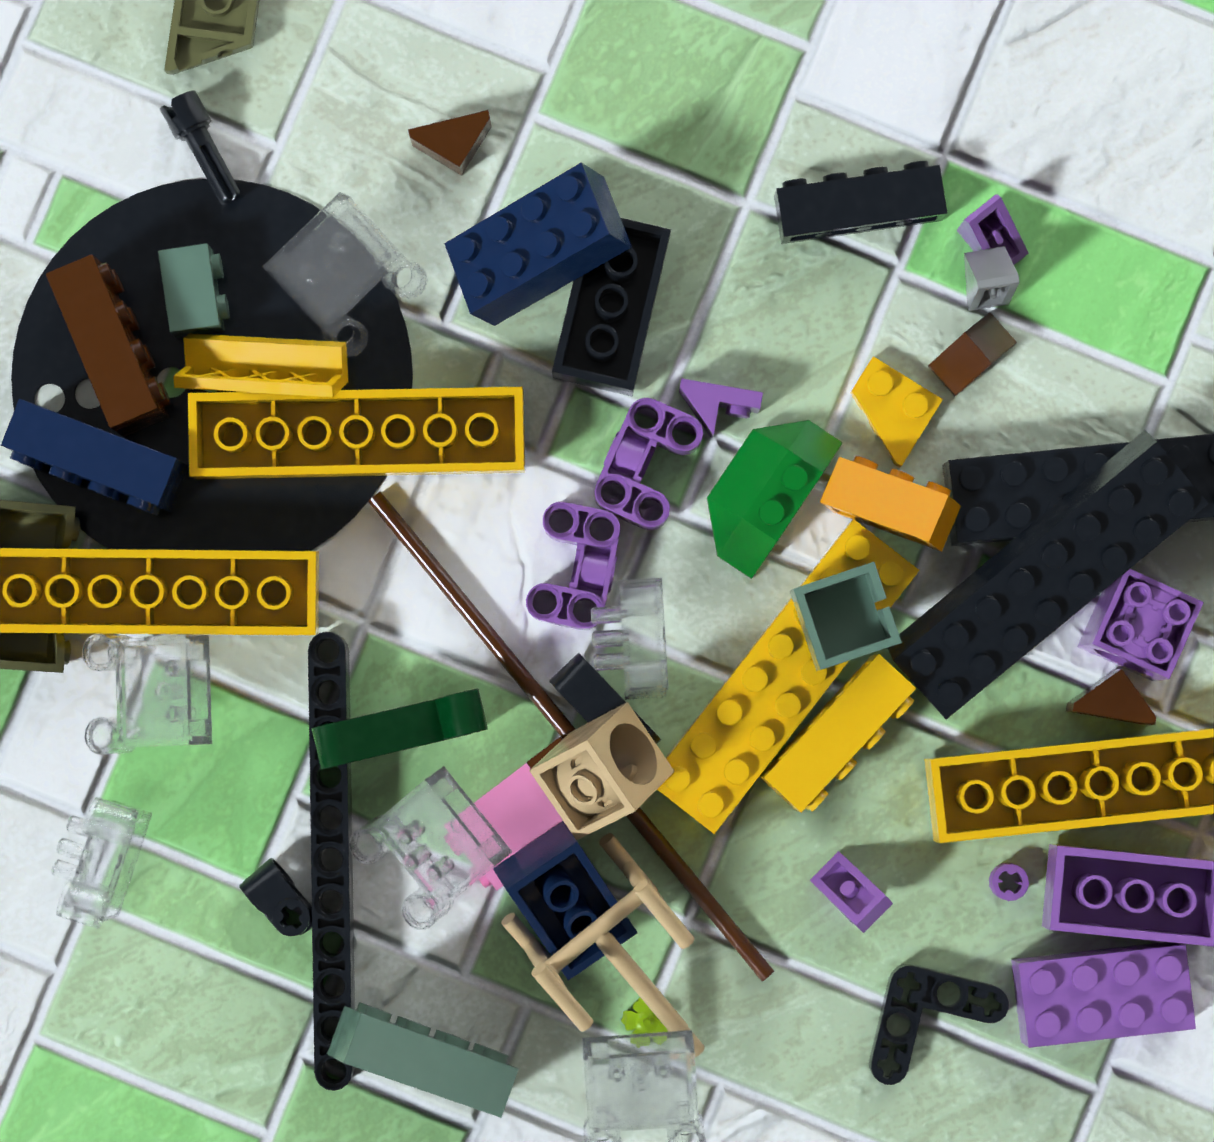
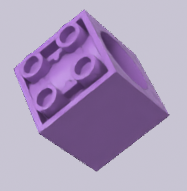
M1129 569L1102 591L1077 647L1149 680L1170 679L1204 602Z

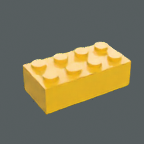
M880 654L870 656L759 777L795 811L802 813L805 808L808 811H814L829 794L824 789L833 778L841 781L857 764V761L852 757L861 748L870 750L886 733L881 726L888 718L894 719L896 717L898 719L913 704L915 700L910 695L916 687Z

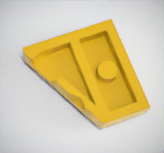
M874 356L850 392L859 408L867 416L873 431L885 445L891 455V460L899 468L905 462L943 400Z

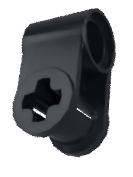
M273 858L268 859L239 885L249 901L267 917L281 934L297 936L311 929L312 905L296 888L286 871ZM288 908L291 910L300 908L303 913L299 916V920L302 923L301 926L297 924L287 925L286 920L289 918V913L286 910Z

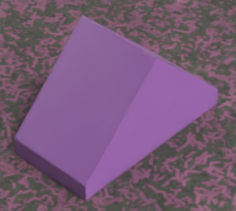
M997 194L965 218L957 229V232L973 251L1005 246L1013 265L1029 254L1002 198Z

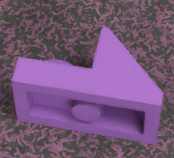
M681 378L679 393L711 438H713L718 407L726 408V415L739 418H750L751 412L758 414L761 408L763 392Z
M839 851L810 879L831 903L863 933L893 904L880 889Z

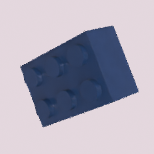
M563 821L493 868L506 891L551 956L617 903L609 888ZM628 917L624 918L609 931L620 944H623L638 933ZM594 943L561 971L569 981L605 955Z

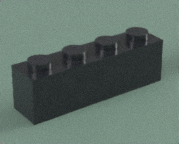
M916 161L905 164L904 170L888 172L887 167H875L864 170V176L848 178L847 173H833L824 176L823 182L807 184V180L804 178L785 181L782 183V188H776L774 195L781 244L943 221L947 215L940 165L929 166L928 161Z

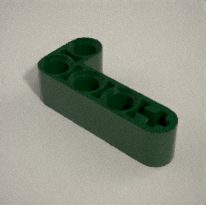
M477 688L430 701L312 728V733L322 770L487 730L488 726L479 689Z

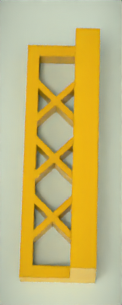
M189 333L183 338L185 367L173 376L174 388L334 397L348 383L346 342Z

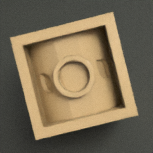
M628 702L570 732L529 770L576 840L635 812L675 772Z

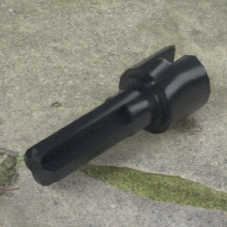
M195 90L176 96L171 101L172 107L164 105L160 108L175 139L187 142L220 204L226 205L240 197V190L207 130L212 120Z

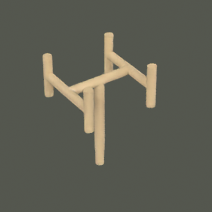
M608 833L600 839L599 844L634 887L632 891L552 956L515 913L506 915L501 924L523 948L535 967L531 972L532 976L581 1032L586 1031L592 1026L593 1019L569 992L559 973L586 949L596 943L597 947L672 1036L676 1037L692 1057H697L704 1051L705 1046L609 931L644 903L681 949L689 947L694 941V936L659 894L657 887L612 833Z

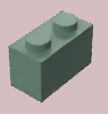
M207 243L159 250L158 254L170 333L174 337L180 338L187 336L189 333L206 334L225 331L223 319H229L230 314L226 294L219 295L217 279L224 278L220 254H213V250Z

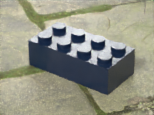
M582 162L444 243L470 314L493 326L632 247L604 176Z
M20 398L0 445L11 450L10 459L41 472L44 465L51 466L49 474L81 486L83 479L90 481L88 489L119 501L121 494L129 496L127 504L156 516L160 508L172 512L189 466L177 458Z

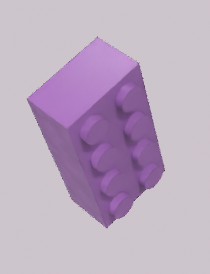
M1049 844L1042 927L1054 931L1214 947V860Z
M1161 942L1011 959L1021 1043L1028 1048L1196 1029L1185 944Z

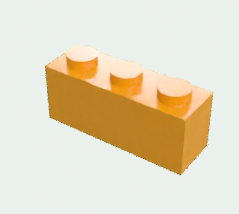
M855 456L854 461L842 457L838 458L820 500L821 504L836 514L855 519L858 522L942 552L961 508V505L950 497V489L928 481L926 487L913 483L915 479L913 476L893 468L889 474L877 470L878 464L860 456Z

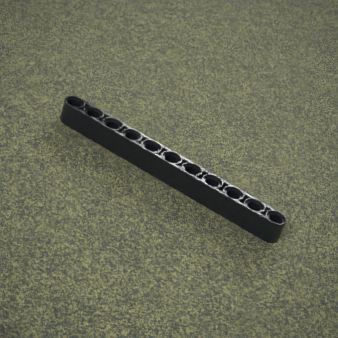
M322 632L312 638L308 647L314 1073L320 1086L326 1090L335 1091L342 1089L349 1083L356 1067L344 1064L346 1076L336 1080L330 1078L324 1068L325 1062L333 1059V1057L327 1054L333 1037L329 1036L324 1029L325 1019L331 1016L340 1018L344 1006L355 1009L351 763L337 766L342 775L341 781L337 786L331 788L324 785L320 778L321 767L312 728L322 726L327 722L334 723L350 719L349 648L345 639L332 632ZM333 639L339 645V655L333 662L325 663L320 659L318 649L323 641ZM332 680L339 686L340 696L336 702L328 705L320 699L319 688L324 682ZM328 805L337 807L342 814V822L336 829L325 827L321 821V812ZM329 847L339 850L343 857L341 867L335 871L328 870L322 864V853ZM326 890H336L342 895L344 902L339 912H330L323 906L322 897ZM327 932H337L342 936L344 948L341 953L332 954L325 950L323 947V937ZM337 974L343 979L345 989L341 995L333 996L326 992L323 985L326 975Z

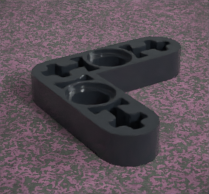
M912 964L897 966L891 972L888 979L870 1054L869 1068L872 1075L885 1085L897 1084L905 1078L909 1069L923 1007L984 1023H996L1001 1021L1008 1012L1009 1001L1007 995L1000 988L992 984ZM908 972H913V979L919 982L918 989H910L907 998L908 1003H915L913 1011L903 1005H891L893 997L901 1001L903 988L897 985L898 978H906ZM945 982L955 983L960 990L958 1001L952 1005H943L937 998V990ZM968 986L975 987L971 995L983 999L988 997L989 992H993L994 999L1000 1003L999 1008L991 1009L989 1015H984L983 1007L969 1002L970 1010H962L968 1000ZM897 1012L906 1014L910 1020L908 1031L901 1036H894L887 1029L888 1018ZM883 1038L895 1044H906L904 1051L895 1048L894 1061L900 1064L898 1071L891 1070L889 1076H884L883 1069L877 1066L879 1059H887L890 1049L888 1045L881 1046Z

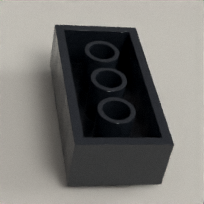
M621 218L632 247L573 281L552 369V377L633 397L671 229Z

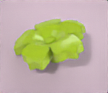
M640 997L633 1003L635 1011H623L621 1022L625 1025L627 1031L634 1030L631 1034L630 1042L635 1043L637 1047L642 1044L648 1045L650 1043V1035L658 1044L668 1039L667 1028Z

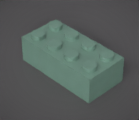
M359 1002L356 1010L344 1006L327 1052L329 1056L344 1064L502 1118L519 1068L507 1064L509 1055L477 1043L474 1044L472 1050H469V1041L437 1029L434 1037L429 1036L430 1027L400 1016L397 1017L396 1023L390 1022L392 1014Z

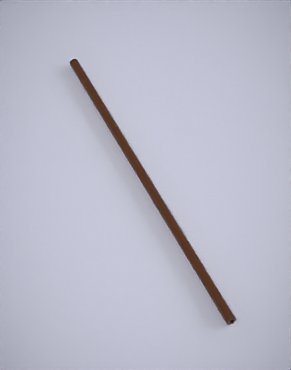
M380 491L368 501L369 504L561 738H565L570 732L574 731L575 727ZM639 807L635 812L627 815L626 817L757 977L761 981L767 979L774 972L772 967L644 811Z

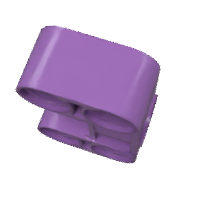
M641 398L635 401L629 408L622 427L617 432L603 464L604 468L596 483L594 496L598 507L642 529L655 530L663 526L668 519L670 511L667 498L659 491L640 483L657 446L682 456L689 455L697 450L703 436L700 422L695 417L655 399ZM644 408L653 410L657 415L658 422L649 429L639 427L634 420L637 411ZM679 425L690 426L695 432V440L689 445H679L672 436L674 428ZM616 483L624 489L625 497L620 503L612 505L603 500L601 491L607 484ZM651 499L660 503L663 510L661 517L656 521H647L642 518L639 513V506L642 502Z
M556 502L545 510L543 514V527L551 539L577 545L569 588L548 583L534 586L527 594L526 607L529 614L540 622L579 630H590L595 628L604 616L608 592L610 593L617 561L616 551L620 536V523L613 513L606 510L567 502ZM565 511L572 516L573 525L567 532L558 533L550 527L549 520L554 513ZM599 519L609 521L614 528L613 535L605 541L594 539L590 534V527L594 521ZM540 592H550L556 597L557 605L549 614H540L533 607L534 597ZM590 600L596 605L597 615L592 621L580 622L575 618L573 609L578 601Z

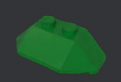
M810 420L752 429L706 498L717 557L752 579L843 442Z

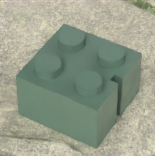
M875 562L811 582L790 591L816 671L902 643L890 606L878 611L874 603L887 598Z

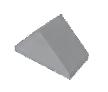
M1005 246L964 253L968 310L973 311L1009 305L1020 281Z

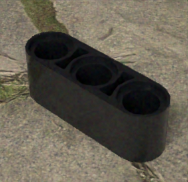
M580 653L575 655L549 680L554 688L588 723L626 703ZM636 713L656 744L661 741L659 736Z

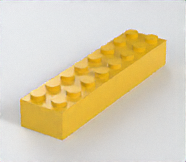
M523 387L340 390L334 397L250 392L188 393L189 477L194 479L525 473Z
M853 519L800 586L875 562L887 597L882 601L874 603L878 611L889 606L891 608L920 570ZM792 597L666 757L675 772L657 790L713 834L717 832L849 662L846 661L816 671Z
M0 548V633L317 635L319 633V551Z
M1214 728L924 759L933 840L937 843L1214 814Z

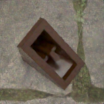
M485 110L408 129L413 147L462 176L492 126L489 112Z
M989 312L934 359L928 367L955 397L1017 342L994 315Z
M1123 669L1113 670L1069 701L1066 706L1067 712L1142 725H1155L1156 723L1155 714Z

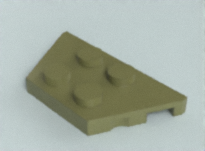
M174 0L164 68L166 74L174 75L253 48L260 0Z

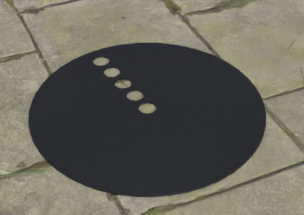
M207 179L185 180L148 189L112 205L86 223L54 255L39 277L26 303L18 326L13 350L11 375L13 407L15 410L19 398L35 404V394L40 387L46 384L57 385L64 393L65 402L63 407L56 413L177 458L189 466L188 393L215 392L185 389L181 395L170 398L171 405L166 407L170 418L126 437L109 427L101 405L88 409L82 407L76 400L75 391L77 386L83 380L89 379L46 277V273L91 254L101 263L107 262L111 270L114 269L124 289V292L118 294V296L127 307H131L140 329L135 331L134 334L143 345H147L156 367L150 369L152 377H156V379L166 368L173 367L181 370L185 367L184 337L176 338L169 330L158 251L206 243L213 250V254H220L224 278L217 279L219 295L226 294L230 314L229 319H223L225 331L206 334L346 342L348 383L341 390L412 389L411 347L403 314L386 276L372 255L357 238L333 217L313 204L288 192L242 180H234L240 190V197L229 204L222 205ZM216 391V392H233V391ZM44 465L42 472L34 469L37 478L51 499L57 505L75 507V516L79 517L80 529L107 549L311 551L347 525L373 497L386 477L194 479L189 477L188 468L172 512L160 508L156 516L127 504L129 499L127 495L121 494L119 501L88 489L90 481L83 479L81 486L49 474L51 466Z

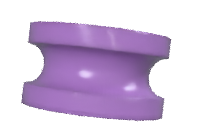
M1001 863L991 871L989 887L998 898L1014 901L1023 897L1027 892L1029 879L1025 870L1020 866L1012 863ZM1005 871L1010 875L1017 873L1019 881H1015V883L1019 884L1014 892L1007 888L1002 891L1000 890L998 883L1003 882V880L999 879L1002 872Z

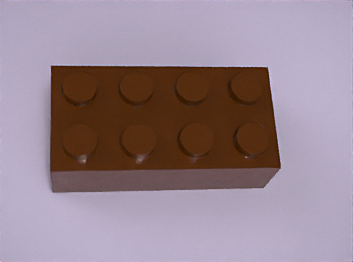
M91 254L46 273V277L109 427L126 437L170 418L166 407L171 405L169 395L163 383H158L156 377H152L150 369L156 367L147 345H143L134 334L140 327L131 307H127L118 296V294L124 292V289L114 269L111 270L107 262L101 263Z

